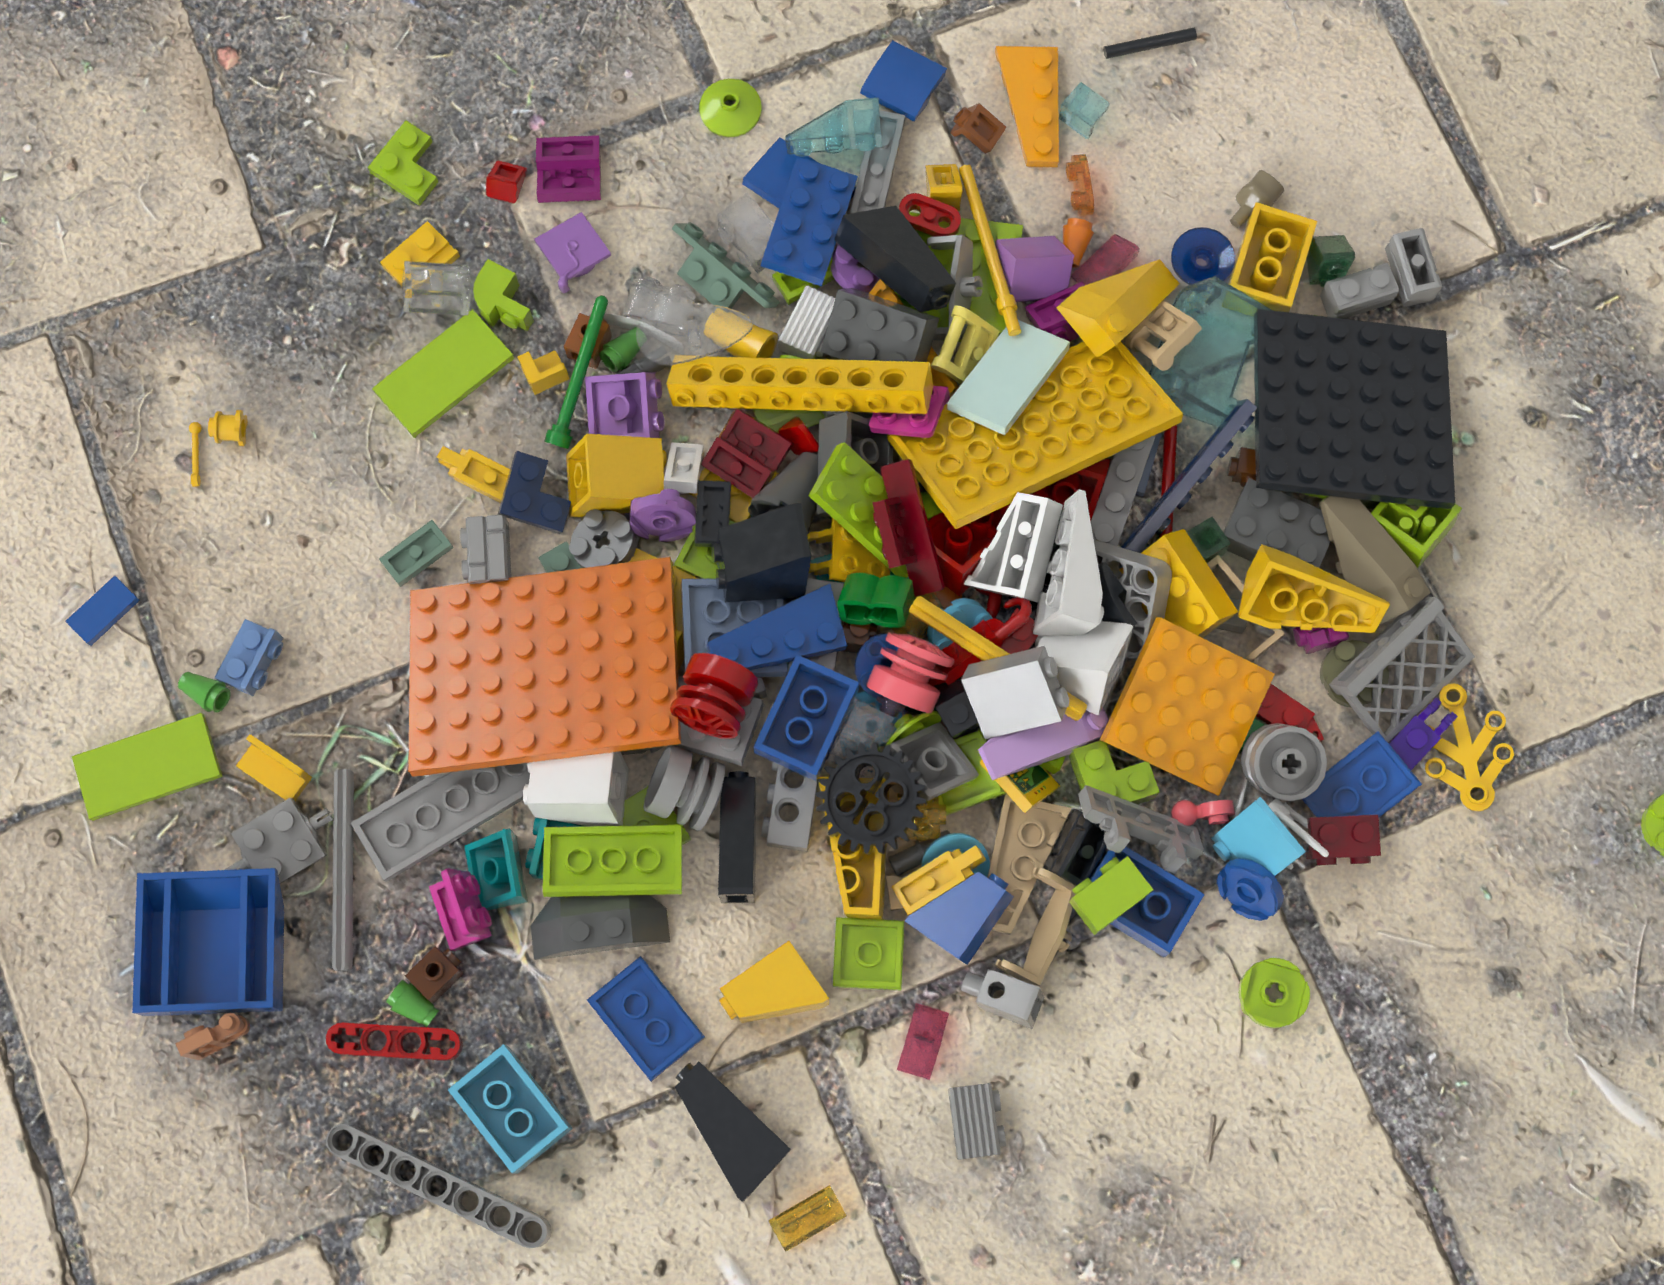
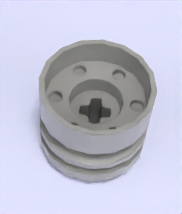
M668 745L663 751L650 780L644 801V811L667 818L677 806V823L684 825L690 818V828L700 831L707 823L719 801L725 776V765L716 761L709 768L710 761L707 757L703 756L692 769L691 751L676 745Z

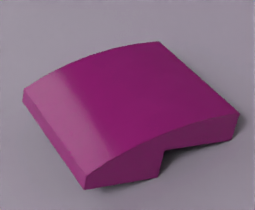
M599 135L536 138L538 203L601 200Z

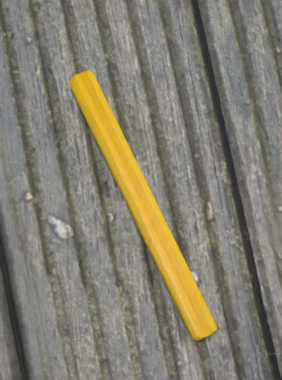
M918 596L910 606L909 612L983 661L1009 655V653L922 596ZM1067 692L1069 706L1065 711V715L1078 721L1086 712L1087 705Z

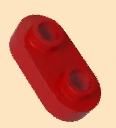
M919 193L908 194L900 202L899 210L915 230L938 237L956 235L960 229L961 216L953 206ZM917 210L920 212V215L911 216L909 212ZM945 221L950 226L942 228L939 226V223Z

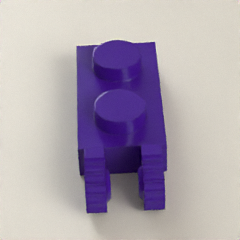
M1437 697L1418 717L1415 715L1389 743L1410 770L1441 739L1440 735L1458 717L1452 711L1440 721L1441 724L1434 731L1426 725L1424 721L1440 707L1441 701Z

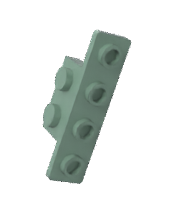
M691 222L674 224L672 230L694 248L677 275L717 309H722L729 313L744 291L764 308H776L780 301L773 296L775 292L765 283H757L749 276L751 272L747 267L739 262H732L726 256L727 251L722 246L706 240L702 236L704 232L697 225Z

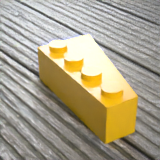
M818 777V779H829V777ZM859 778V779H860L861 783H869V782H871L874 778ZM885 778L882 779L881 784L879 785V788H880L881 785L886 781ZM819 783L820 790L825 791L826 787ZM868 792L865 795L868 804L873 803L876 805L879 799L875 796L876 792L874 794ZM846 795L840 802L843 812L851 811L856 805L854 795ZM865 809L854 819L853 823L855 825L860 822ZM874 814L868 821L871 831H878L884 825L882 814ZM832 824L828 825V830L831 829ZM841 834L834 837L830 836L844 914L848 918L883 920L887 844H885V854H880L876 846H873L871 854L867 855L864 853L862 844L857 852L851 851V840L846 845L841 846L838 844Z

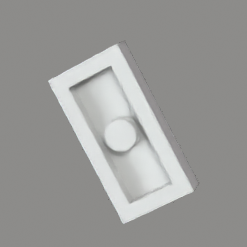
M671 442L664 476V489H674L680 494L697 493L701 463L703 461V444Z

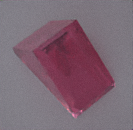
M918 1003L915 1004L897 1066L898 1071L930 1080L945 1031L948 1012Z

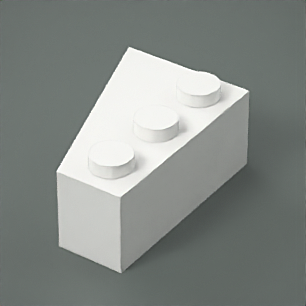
M1017 492L996 528L998 532L989 547L984 548L980 555L982 559L972 576L968 575L964 585L1006 596L1024 598L1038 603L1063 505L1049 498Z

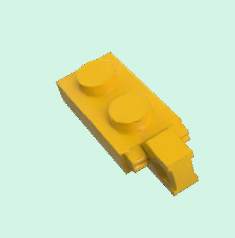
M444 446L441 448L437 455L438 462L450 469L448 472L449 476L501 503L510 471L509 468L471 449L468 451L462 449L458 454Z
M976 845L964 853H961L960 849L952 852L948 850L892 885V889L909 916L974 875L972 869L985 862L986 858Z

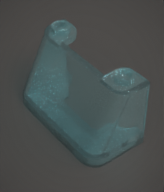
M1213 276L1186 286L1175 298L1173 306L1195 319L1202 329L1194 336L1191 343L1184 346L1174 356L1171 368L1162 371L1152 363L1149 374L1182 411L1184 416L1219 427L1240 401L1232 397L1251 344H1254V314L1257 309H1271ZM1160 340L1159 345H1158V349H1159L1165 342H1163L1162 340Z

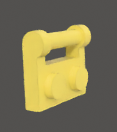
M955 305L951 313L953 318L940 353L934 357L931 367L962 384L998 338L1000 331L969 309ZM966 324L968 326L962 338L954 362L952 363L951 358L953 356L954 350L960 338L963 327Z

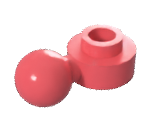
M1181 800L1171 810L1172 818L1177 819L1186 826L1193 825L1197 819L1208 820L1209 825L1225 824L1229 822L1228 817L1235 815L1233 800L1210 801L1200 805H1195L1189 800Z

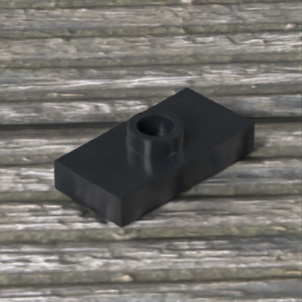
M698 480L695 547H712V543L717 542L718 529L729 525L731 482Z

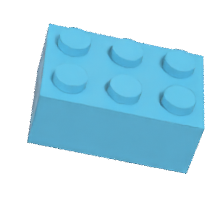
M504 1044L448 1089L512 1174H519L573 1129L510 1047Z

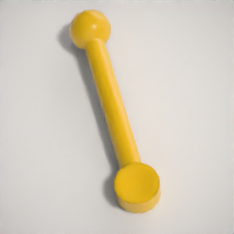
M192 422L189 425V431L192 433V487H198L201 484L199 475V433L202 427L198 422Z

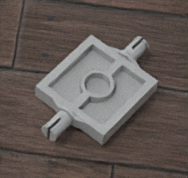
M292 797L288 798L231 833L241 850L243 859L225 868V870L276 868L281 884L327 856L318 840L316 830L333 821L332 815H328L319 821V819L330 813L327 808H324V810L309 818L300 811Z

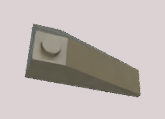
M1327 496L1320 501L1328 537L1331 542L1335 543L1339 562L1336 563L1338 573L1343 574L1345 581L1390 603L1380 624L1409 611L1431 593L1416 565L1359 499Z

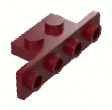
M906 459L882 466L881 474L888 499L876 501L872 504L874 508V522L881 534L883 542L882 552L884 558L888 561L889 569L906 565L908 577L913 582L915 597L945 589L912 460Z

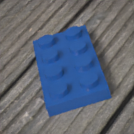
M797 156L760 266L822 286L836 245L834 239L842 217L846 214L858 176Z

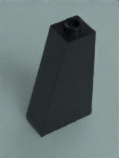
M896 205L843 215L834 239L837 244L920 313L947 307L956 282Z
M734 771L729 772V777H724L720 796L718 896L721 903H755L756 780L755 777H749L748 772Z
M699 1061L695 1066L688 1063L676 1076L679 1083L675 1086V1089L737 1198L744 1202L791 1149Z

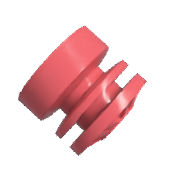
M888 632L885 640L898 647V650L881 648L880 653L892 661L891 667L874 665L866 686L895 702L922 712L932 713L940 696V691L928 682L930 678L946 680L948 675L935 668V665L939 664L951 668L954 658L945 654L938 646L910 634Z

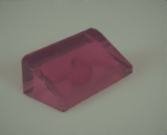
M1114 234L1071 275V278L1077 283L1083 282L1085 285L1119 274L1138 256L1140 248L1129 240Z

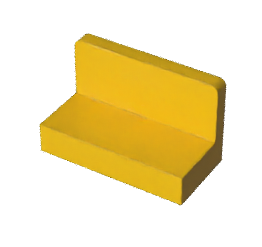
M249 734L246 740L251 743V746L237 763L236 767L284 800L292 797L296 801L313 777Z

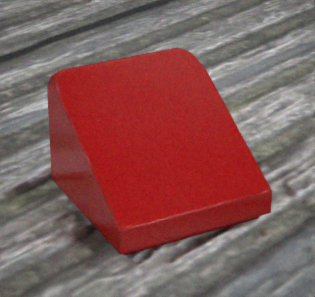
M499 160L496 161L486 177V195L490 198L515 203L519 197L527 168Z
M794 417L779 428V434L794 443L791 448L794 454L800 455L802 452L812 453L818 451L819 443L799 417Z

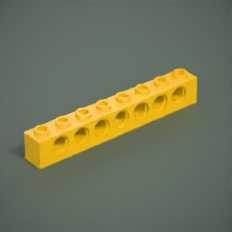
M675 356L666 382L672 405L676 407L927 414L934 386L930 362Z

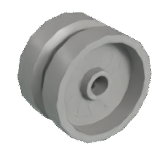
M1273 723L1260 727L1250 735L1243 746L1241 764L1243 774L1252 787L1273 798L1294 801L1306 798L1318 789L1325 778L1327 758L1325 749L1319 739L1306 729Z

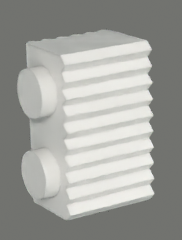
M806 286L778 340L779 350L803 359H817L818 357L823 359L825 353L821 352L835 298L827 293L817 291L815 288Z

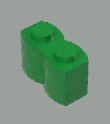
M867 573L847 575L837 601L840 620L855 625L874 623L889 628L905 626L910 613V606L915 599L913 582L908 578L894 575L881 578Z

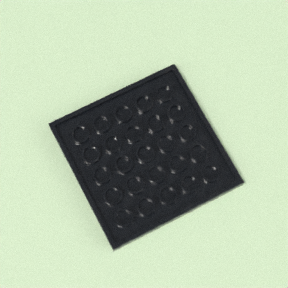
M1264 309L1256 310L1254 314L1255 406H1257L1255 410L1256 488L1451 509L1455 505L1447 332L1444 330Z

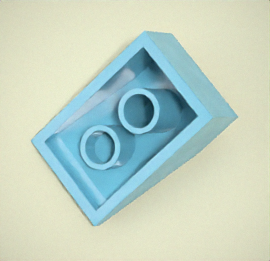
M1261 797L1211 838L1215 842L1213 845L1214 850L1224 861L1238 858L1252 860L1264 866L1274 876L1306 852Z

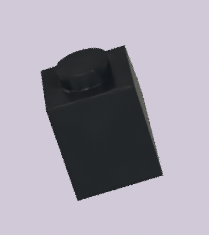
M959 678L949 685L945 682L934 686L940 691L935 707L953 740L979 727L969 698Z

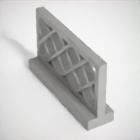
M1426 596L1412 609L1399 615L1329 684L1337 695H1343L1373 735L1379 731L1388 743L1475 657L1443 614L1442 610L1445 607L1438 597ZM1435 619L1440 626L1439 640H1427L1428 625ZM1411 642L1418 643L1416 662H1404L1405 648ZM1427 643L1438 644L1437 664L1425 663ZM1447 645H1454L1461 655L1452 665L1445 664ZM1388 665H1395L1394 685L1382 684L1383 670ZM1404 666H1416L1414 686L1402 685ZM1425 667L1436 668L1435 682L1430 687H1423ZM1365 687H1373L1371 707H1364L1356 697ZM1381 688L1393 689L1392 708H1380ZM1402 689L1414 690L1413 704L1408 709H1400ZM1379 712H1391L1390 727L1383 733L1378 726Z

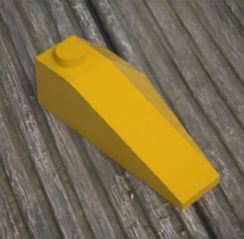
M1159 259L1079 287L1056 308L1098 358L1133 331L1180 283Z
M1261 544L1246 573L1238 616L1241 619L1269 629H1281V626L1300 627L1301 630L1333 628L1334 631L1375 633L1390 603L1291 554Z

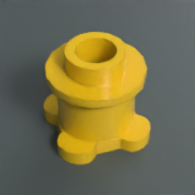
M236 410L235 415H224L221 411H216L214 417L209 418V436L214 437L215 443L221 444L222 440L238 441L239 446H245L248 425L247 416L243 415V410Z

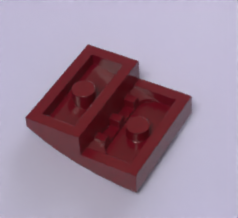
M736 409L722 435L716 437L701 465L723 480L731 482V485L753 498L770 482L794 443L742 409Z

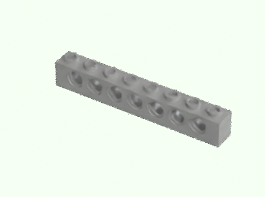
M808 578L805 595L830 583L838 610L837 601L844 583ZM838 651L806 659L835 671ZM793 661L788 662L787 672H789ZM772 762V770L777 771L776 784L769 783L767 803L772 804L771 817H764L761 837H767V846L808 852L818 779L815 781L802 775L804 778L802 785L798 788H790L785 784L784 780L789 773L795 771ZM793 805L798 809L799 814L794 821L786 822L780 818L779 813L784 806Z

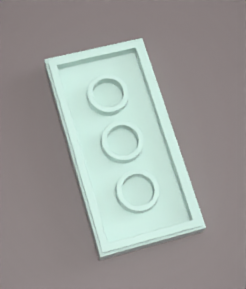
M1020 320L1018 322L1021 333L1016 336H1009L1007 327H1005L947 402V410L1003 435H1006L1069 351L1070 347L1069 341Z

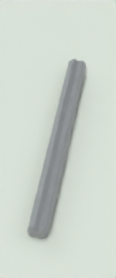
M338 769L334 772L332 968L335 971H349L353 965V827L351 822L354 821V773L350 769Z

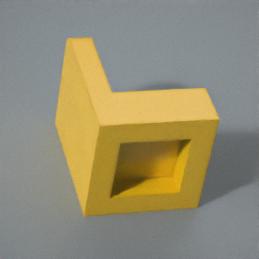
M529 351L517 357L534 395L570 379L567 369L556 351L549 352L534 360Z

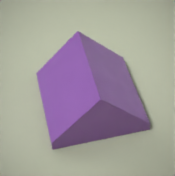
M1055 236L997 239L995 241L1009 292L1014 295L1016 302L1041 300L1068 288L1074 254Z

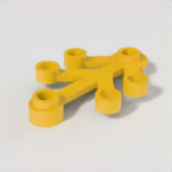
M1448 684L1442 688L1439 697L1442 707L1450 711V713L1453 711L1458 716L1452 722L1458 747L1441 737L1433 748L1462 765L1466 779L1446 769L1445 763L1439 758L1429 759L1425 764V772L1428 777L1440 779L1458 790L1461 802L1469 810L1484 811L1492 805L1495 798L1492 784L1503 767L1513 760L1514 750L1509 744H1498L1493 750L1494 759L1481 777L1477 762L1495 734L1505 727L1506 718L1500 711L1489 712L1485 717L1484 727L1472 744L1463 709L1467 703L1466 690L1459 684ZM1450 691H1456L1460 694V698L1456 702H1450L1446 697ZM1498 716L1501 718L1502 724L1499 727H1492L1488 722L1489 718ZM1428 725L1433 731L1435 730L1434 727ZM1505 748L1510 752V757L1506 760H1501L1497 757V751ZM1432 763H1439L1442 766V771L1439 774L1430 773L1429 766ZM1475 788H1480L1484 792V797L1480 800H1475L1470 795L1471 791Z

